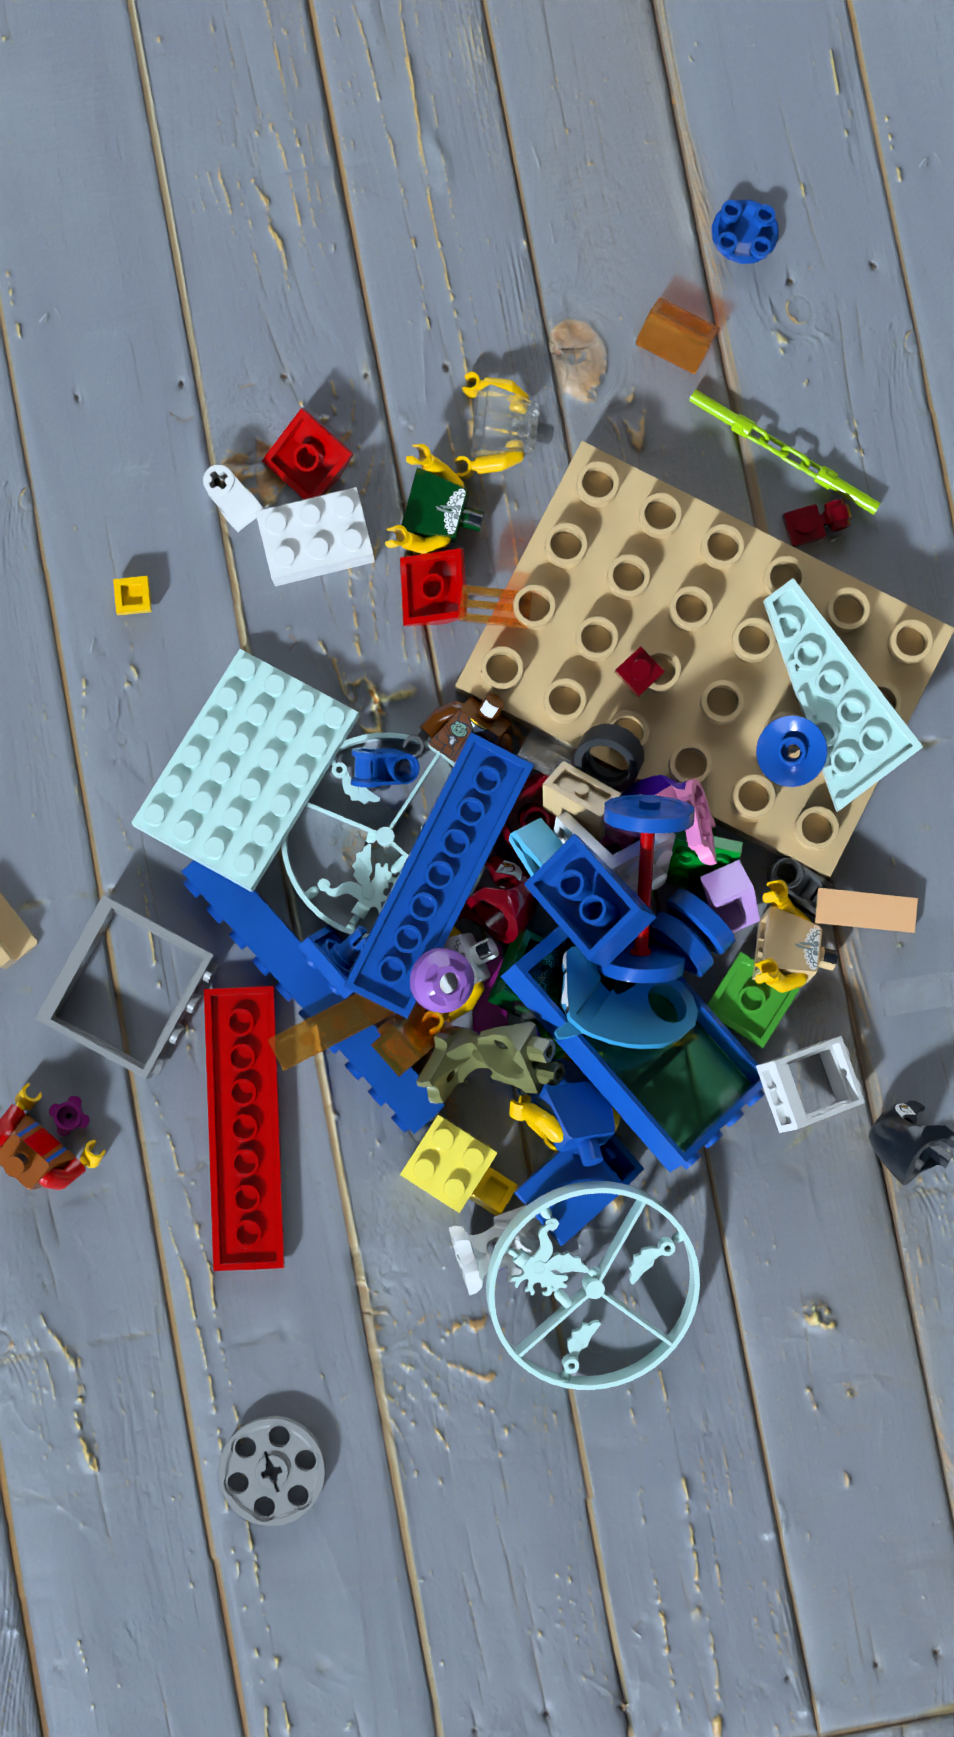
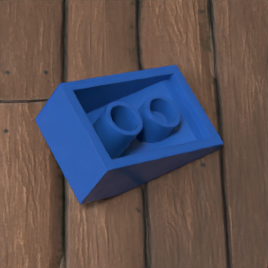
M573 834L524 883L589 961L603 967H607L657 918L642 899L576 834Z

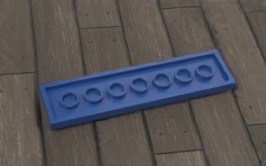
M472 732L469 733L343 987L408 1019L416 1003L410 988L412 968L418 958L425 952L444 947L534 764Z

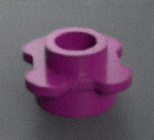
M70 1096L68 1101L61 1104L55 1103L49 1108V1115L53 1117L59 1135L68 1136L72 1130L78 1127L86 1128L89 1125L90 1118L82 1110V1100L80 1097ZM68 1112L72 1113L71 1119H67L66 1114Z

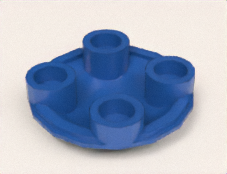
M750 199L726 201L722 205L721 210L715 215L711 227L712 240L718 252L728 260L739 264H754L767 258L775 249L779 237L775 211L770 205Z

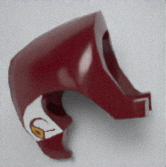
M490 856L487 858L484 866L488 868L491 879L500 889L484 887L477 890L467 898L457 919L459 921L462 918H468L482 927L497 941L508 944L515 941L524 931L536 912L539 902L524 885L531 877L527 870L517 863L506 861L498 856ZM479 901H486L493 906H483Z

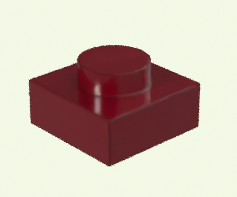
M640 646L615 669L614 673L639 698L665 671Z

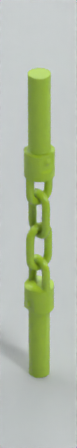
M697 389L691 395L690 402L732 427L731 430L745 439L748 438L758 445H762L770 452L781 457L788 464L798 470H802L814 478V482L827 490L831 488L873 515L879 508L880 502L839 478L838 473L827 466H820L803 453L768 434L743 414L738 415ZM753 429L762 434L759 439L751 435ZM769 440L780 446V451L769 445ZM790 452L802 459L800 464L787 457ZM810 466L818 470L817 474L808 468Z

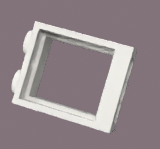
M842 1036L818 1042L756 1066L779 1133L803 1128L865 1103L861 1084L854 1073L850 1061V1053L843 1042ZM819 1053L836 1102L805 1113L788 1064Z

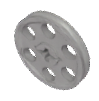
M265 1416L244 1424L229 1439L219 1462V1483L227 1503L242 1518L262 1526H280L299 1519L316 1503L325 1481L326 1464L318 1440L305 1426L290 1418ZM276 1426L285 1427L290 1434L289 1441L284 1445H276L270 1439V1431ZM248 1437L255 1442L256 1451L253 1455L246 1457L238 1453L236 1443L240 1438ZM302 1450H309L316 1457V1463L310 1469H302L296 1462V1455ZM265 1451L268 1452L269 1460L273 1466H280L282 1469L277 1474L276 1482L279 1490H277L275 1480L272 1479L271 1475H264L263 1473L268 1466V1458ZM237 1472L246 1475L249 1482L247 1489L241 1492L234 1491L229 1485V1477ZM296 1485L305 1487L309 1494L308 1500L303 1504L293 1503L288 1495L290 1488ZM262 1496L271 1498L275 1504L274 1512L267 1516L259 1514L255 1508V1502L258 1498Z

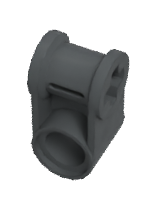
M782 858L772 862L767 869L768 882L779 880L777 870L781 864L789 866L793 873L791 881L787 884L789 899L804 912L816 917L818 888L836 889L835 886L822 876L810 871L795 859Z

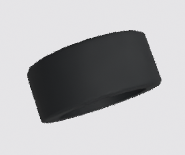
M604 723L596 725L584 733L573 756L574 767L614 790L622 792L634 784L644 763V749L639 739L630 730L616 724ZM596 746L611 747L625 757L629 766L626 770L622 771L607 770L593 760L590 749Z

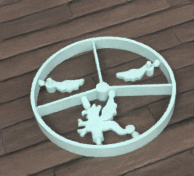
M391 732L365 734L345 740L338 753L365 742L378 740L404 742L410 735ZM413 739L408 742L420 746L417 740ZM425 741V748L436 755L389 827H382L376 831L309 802L306 804V807L368 832L366 836L368 844L364 846L362 852L356 853V862L352 865L355 870L353 876L361 885L348 881L342 883L337 888L331 889V883L322 878L318 882V887L312 886L303 892L292 869L288 850V835L281 845L286 871L300 898L318 917L341 932L351 935L355 931L354 925H356L360 918L364 920L372 907H376L380 913L382 909L381 902L387 899L383 891L385 888H390L389 882L395 883L396 878L392 877V874L400 873L408 857V854L395 843L393 829L439 758L442 757L452 766L455 763L428 745V741ZM335 756L331 763L333 765L332 773L336 778H342L344 793L350 795L352 801H360L364 805L369 801L379 802L380 797L367 788L356 787L350 784L351 777L346 765L338 762ZM377 840L378 844L382 847L393 846L401 854V857L391 866L390 871H388L389 864L385 863L381 867V864L377 863L375 865V877L370 882L369 876L373 872L371 844ZM483 866L468 897H470L477 888L483 875V872L485 870V866ZM319 889L326 891L332 897L344 894L352 895L358 899V902L351 911L354 913L349 921L352 924L344 927L336 923L316 908L310 900L318 895ZM365 934V935H364L363 937H361V938L363 939V938L367 937L369 934Z
M585 1181L565 1185L540 1196L528 1204L514 1217L501 1234L490 1258L486 1279L488 1310L496 1333L511 1357L537 1378L553 1385L576 1390H597L619 1386L646 1374L659 1365L677 1347L687 1332L696 1311L700 1290V1272L695 1250L677 1218L666 1206L648 1193L626 1184L611 1181ZM594 1193H612L636 1199L597 1268L591 1267L588 1269L586 1264L581 1262L580 1256L571 1255L568 1251L562 1254L556 1252L552 1255L553 1246L547 1232L557 1229L559 1222L556 1218L551 1217L552 1211L549 1208L550 1206L571 1197ZM646 1204L668 1218L677 1228L678 1232L674 1233L672 1240L669 1237H662L659 1239L657 1246L643 1247L639 1253L633 1254V1261L628 1266L631 1271L629 1274L630 1283L634 1284L645 1271L651 1268L657 1257L660 1255H672L675 1252L674 1243L683 1241L688 1254L690 1270L688 1294L682 1313L668 1335L607 1292L602 1283L603 1278ZM540 1213L543 1218L547 1219L545 1224L539 1229L540 1247L533 1256L522 1248L516 1250L509 1246L517 1233L537 1214ZM505 1252L512 1255V1261L524 1269L522 1274L511 1276L512 1281H515L516 1288L524 1279H528V1285L524 1290L525 1292L530 1291L531 1295H534L533 1285L540 1282L542 1288L547 1287V1290L542 1291V1294L549 1296L553 1291L555 1292V1298L562 1304L558 1310L516 1347L510 1343L503 1333L495 1309L496 1277ZM556 1269L560 1273L574 1271L588 1274L582 1279L583 1287L570 1298L563 1290L559 1289L567 1287L564 1281L569 1279L566 1274L554 1273L551 1270ZM601 1296L663 1340L647 1356L626 1368L602 1375L572 1376L571 1373H575L579 1369L578 1355L581 1349L587 1347L592 1335L601 1325L599 1320H592L590 1323L582 1322L579 1328L573 1329L571 1336L567 1338V1347L570 1354H566L562 1359L564 1369L561 1374L545 1369L524 1356L525 1353L588 1298L598 1299Z

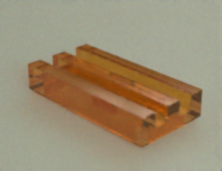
M462 585L459 622L529 629V626L524 625L517 618L467 613L468 608L514 612L513 604L470 600L469 595L514 600L519 591ZM532 592L525 593L521 597L524 605H519L520 613H523V617L527 620L530 619Z

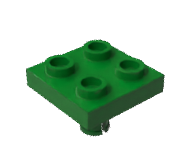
M712 828L717 864L707 865L703 864L697 853L688 846L685 830L674 832L676 835L672 849L673 853L665 883L703 890L700 877L739 860L743 842L716 837V828Z

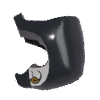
M911 1100L895 1104L884 1111L871 1127L868 1136L870 1144L880 1160L902 1185H907L920 1173L936 1165H941L946 1169L953 1154L940 1145L928 1147L929 1145L941 1140L951 1148H954V1132L947 1126L916 1124L917 1114L924 1111L925 1106Z

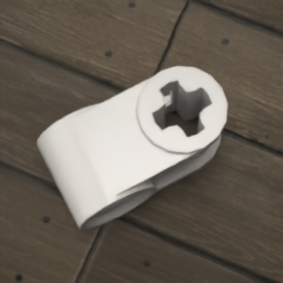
M213 465L204 473L203 484L207 493L237 532H240L257 518L256 511L264 510L252 493L240 483L226 466ZM218 477L220 480H225L227 486L224 489L218 486L215 487L213 480Z

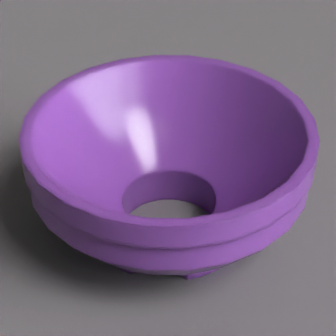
M435 948L425 952L415 962L410 975V988L414 998L425 1009L433 1012L446 1013L460 1008L469 999L474 987V972L471 964L459 952L449 948ZM452 972L457 977V986L451 993H444L440 988V980L444 974Z

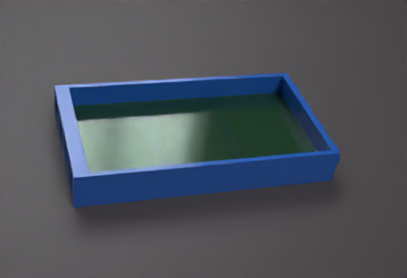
M559 926L508 969L501 978L669 1173L681 1165L685 1170L688 1169L702 1156L698 1152L699 1149L704 1145L706 1148L712 1146L723 1136L720 1129L725 1124L729 1128L744 1115L741 1108L745 1104L750 1107L764 1096L763 1085L756 1068L759 1064L682 976L677 978V980L681 981L693 995L698 1014L695 1026L680 1040L664 1048L636 1049L612 1045L585 1034L557 1040L554 1034L555 1030L568 1021L566 1013L561 1006L563 955L571 947L576 946ZM599 972L602 984L609 992L613 989L618 995L637 984L616 980ZM652 992L648 994L649 1004L659 1018L671 1023L678 1021L677 1011L668 998L658 993Z

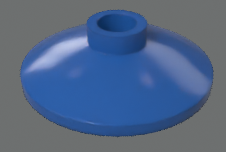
M784 716L772 721L760 734L756 746L757 761L762 772L772 782L785 787H798L814 780L823 770L828 754L827 742L820 728L812 721L800 716ZM793 744L800 748V754L797 758H792L788 753L789 747Z

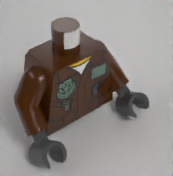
M489 693L483 701L471 696L465 703L456 700L436 708L419 727L421 731L417 735H410L406 738L403 748L410 740H417L420 743V750L413 757L419 756L425 748V741L430 738L431 741L428 745L455 762L469 733L472 732L514 754L513 740L508 734L511 722L500 714L505 705L504 701L498 695Z

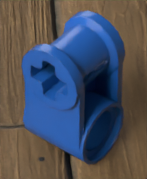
M395 748L352 749V756L355 757L354 777L351 778L350 783L352 786L374 788L382 785H406L412 783L419 775V761L407 752ZM401 760L400 768L395 772L396 764Z

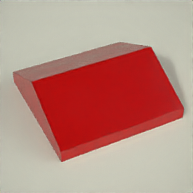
M301 408L262 459V462L300 497L306 500L324 495L340 479L354 454L308 411Z
M458 548L400 558L403 626L442 625L468 618L464 549Z

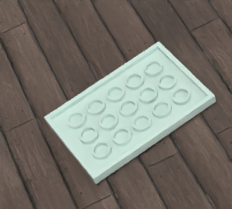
M239 649L131 823L135 828L253 892L360 717L359 712Z

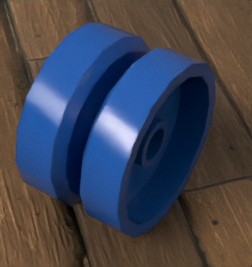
M679 888L666 902L669 913L658 911L655 914L657 918L649 925V935L655 942L675 947L684 953V969L697 977H702L714 964L712 953L722 955L735 942V937L728 925L706 903L689 891Z

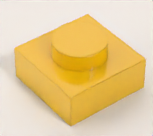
M148 576L113 579L115 607L118 616L152 612L150 580Z
M489 1167L469 1199L493 1215L498 1216L502 1214L518 1185Z

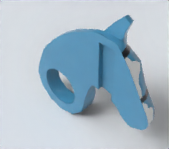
M577 946L571 947L564 953L561 1006L566 1013L568 1021L555 1030L554 1034L557 1040L585 1034L606 1043L627 1048H664L680 1040L695 1026L698 1014L697 1006L693 995L681 981L674 979L660 983H637L626 992L618 995L613 989L609 992L602 984L596 963L589 961ZM649 993H658L669 999L677 1011L678 1021L676 1023L666 1022L653 1012L648 1000Z

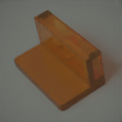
M659 297L644 322L636 344L692 374H696L720 328Z

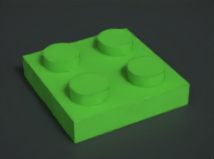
M739 952L707 1002V1006L725 1026L758 1047L763 1048L800 989L796 988L780 993L765 982L757 983L756 980L752 979L754 960Z

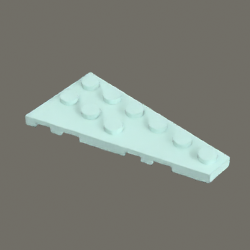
M792 578L768 596L763 603L804 718L815 723L825 736L828 754L822 772L835 810L838 812L923 748V746Z

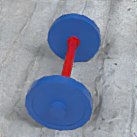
M626 795L611 798L604 803V822L622 830L641 833L637 895L651 909L655 833H674L691 828L694 825V806L675 798L657 795ZM648 925L607 967L596 965L600 973L616 980L632 983H660L677 979L684 973L685 957L684 953L675 947L649 941Z

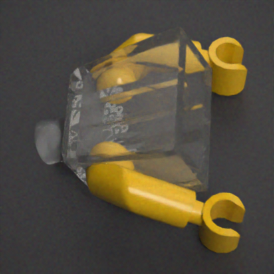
M468 372L465 375L466 381L476 382L474 387H462L463 393L467 397H476L471 456L476 458L475 461H470L465 456H459L455 459L454 462L456 464L468 463L466 472L456 473L460 479H469L474 474V471H477L478 474L506 470L521 463L524 456L534 452L536 442L543 444L551 442L554 433L553 425L538 421L539 404L530 400L529 395L513 380L485 377L484 380H480L475 372Z

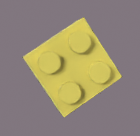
M438 1114L400 1175L460 1213L498 1151L441 1114Z

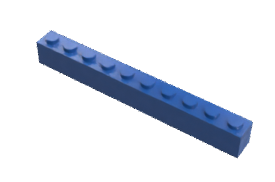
M195 860L181 871L187 878L182 882L196 898L201 894L209 902L210 905L205 908L219 924L225 920L233 930L229 933L232 940L242 950L248 946L256 955L252 960L255 966L265 976L269 972L272 973L279 981L275 986L279 993L288 1002L293 998L302 1007L298 1012L302 1019L311 1028L316 1024L326 1034L321 1040L334 1054L339 1050L349 1060L345 1067L357 1080L362 1077L365 1078L372 1086L368 1093L381 1107L385 1103L389 1105L395 1112L391 1119L404 1133L410 1129L415 1134L446 1106L445 1103H430L427 1087L417 1085L416 1081L419 1074L411 1065L407 1066L400 1073L390 1065L375 1047L377 1041H381L385 1035L350 996L344 999L328 987L324 975L318 969L311 967L303 958V952L298 947L302 942L256 890L251 892Z

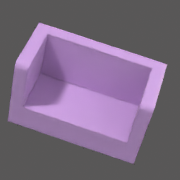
M739 860L700 877L706 904L720 916L732 933L760 921L754 886Z

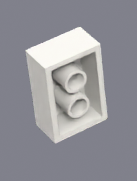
M357 487L255 512L271 578L275 586L375 562Z

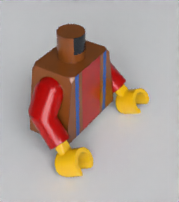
M28 1083L17 1093L15 1097L16 1105L11 1104L0 1118V1165L4 1168L7 1175L16 1178L29 1190L41 1187L62 1190L85 1173V1167H97L106 1151L104 1150L98 1155L91 1153L90 1151L97 1142L96 1140H91L84 1147L78 1160L73 1153L28 1113L25 1115L24 1110H31L42 1097V1092L34 1099L28 1097L26 1089L31 1085Z

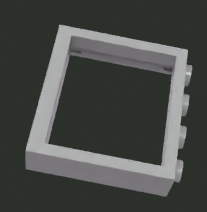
M102 895L35 1019L139 1076L150 1079L153 1073L158 1076L168 1060L164 1053L169 1044L175 1045L181 1037L185 1026L181 1025L187 1012L192 1014L199 1004L202 995L198 994V991L204 981L209 983L218 968V964L214 963L217 955L117 901ZM115 913L201 959L145 1063L59 1017Z

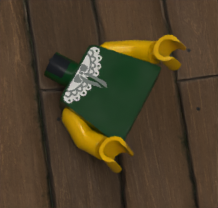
M412 444V447L419 451V458L406 456V461L411 465H421L422 469H416L402 524L386 529L395 533L396 541H386L385 545L388 548L402 546L403 549L426 554L444 549L450 543H456L460 527L480 532L485 512L466 507L468 490L465 489L464 482L447 464L432 455L427 445Z

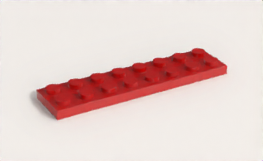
M275 986L204 989L213 1271L285 1268Z

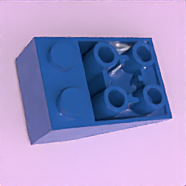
M613 1134L604 1145L600 1146L603 1156L602 1162L593 1166H583L578 1150L554 1152L514 1193L527 1206L540 1196L573 1183L611 1181L629 1185L645 1168ZM584 1194L550 1206L549 1208L552 1211L551 1217L556 1218L559 1225L554 1231L549 1230L548 1232L563 1246L611 1203L618 1194ZM540 1213L535 1216L542 1225L545 1224L547 1219L543 1218Z

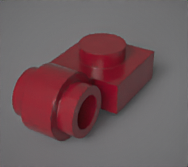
M837 499L824 504L825 511L822 514H819L817 504L783 513L782 518L791 546L798 547L825 539L824 526L830 527L831 532L849 528L851 526L850 520L853 518L849 504H845L844 499Z

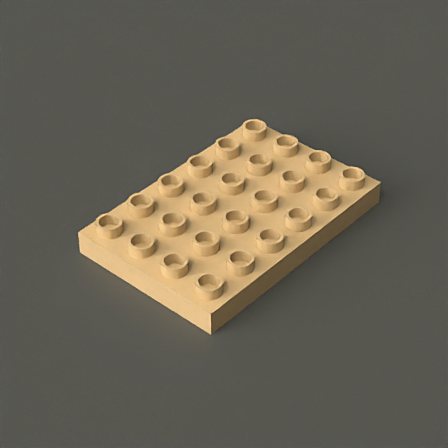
M581 441L455 685V692L467 698L474 696L481 701L489 693L498 695L505 704L500 712L501 715L573 752H576L584 733L593 726L604 723L616 724L630 730L639 739L644 749V763L634 783L644 778L661 774L675 782L697 779L704 790L715 824L782 858L795 859L810 871L826 879L831 877L878 782L836 812L822 771L814 780L805 785L785 787L772 782L760 769L756 756V746L764 728L772 721L784 716L803 717L763 601L793 578L906 725L954 632V627ZM641 646L665 673L638 698L614 671ZM795 744L791 745L788 749L789 755L792 758H797L800 754V748ZM596 746L590 749L593 760L608 770L622 771L626 770L629 766L625 757L611 747Z

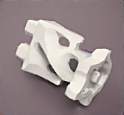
M525 1205L493 1217L494 1226L481 1234L468 1235L464 1231L463 1226L455 1225L449 1227L456 1258L469 1296L476 1294L482 1289L483 1280L487 1276L492 1256L488 1249L489 1244L494 1241L498 1242L508 1224L526 1207ZM534 1217L526 1223L509 1246L516 1250L522 1248L533 1256L540 1247L538 1232L542 1224ZM547 1232L553 1246L552 1255L556 1252L562 1254L566 1251L571 1255L580 1253L575 1235L561 1246ZM505 1252L498 1271L508 1268L507 1282H515L512 1281L511 1276L522 1274L524 1269L516 1267V1264L512 1261L513 1256Z

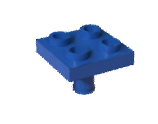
M328 925L308 936L298 947L302 950L305 961L324 975L328 987L335 994L341 995L346 999L355 992L343 987L367 937L363 938L360 942L359 939L368 930L363 926H358L344 940L331 925Z

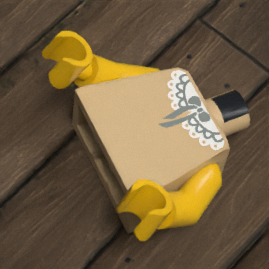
M783 880L767 882L771 892L763 894V901L772 903L773 907L770 906L759 921L752 979L756 980L759 984L765 982L776 991L785 993L808 983L817 973L818 967L831 971L834 970L838 959V951L821 947L822 928L812 923L789 899L787 884Z

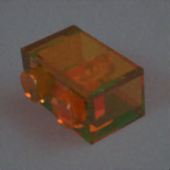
M420 1004L412 1009L408 1019L396 1014L377 1029L381 1036L371 1044L398 1077L435 1047L434 1034L429 1033V1030L437 1027L439 1021L434 1017H430L422 1022L424 1014L430 1010L425 1009ZM442 1026V1029L439 1032L443 1033L446 1030V1028Z

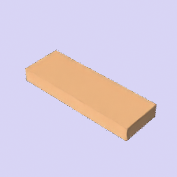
M818 888L815 923L915 933L918 898Z

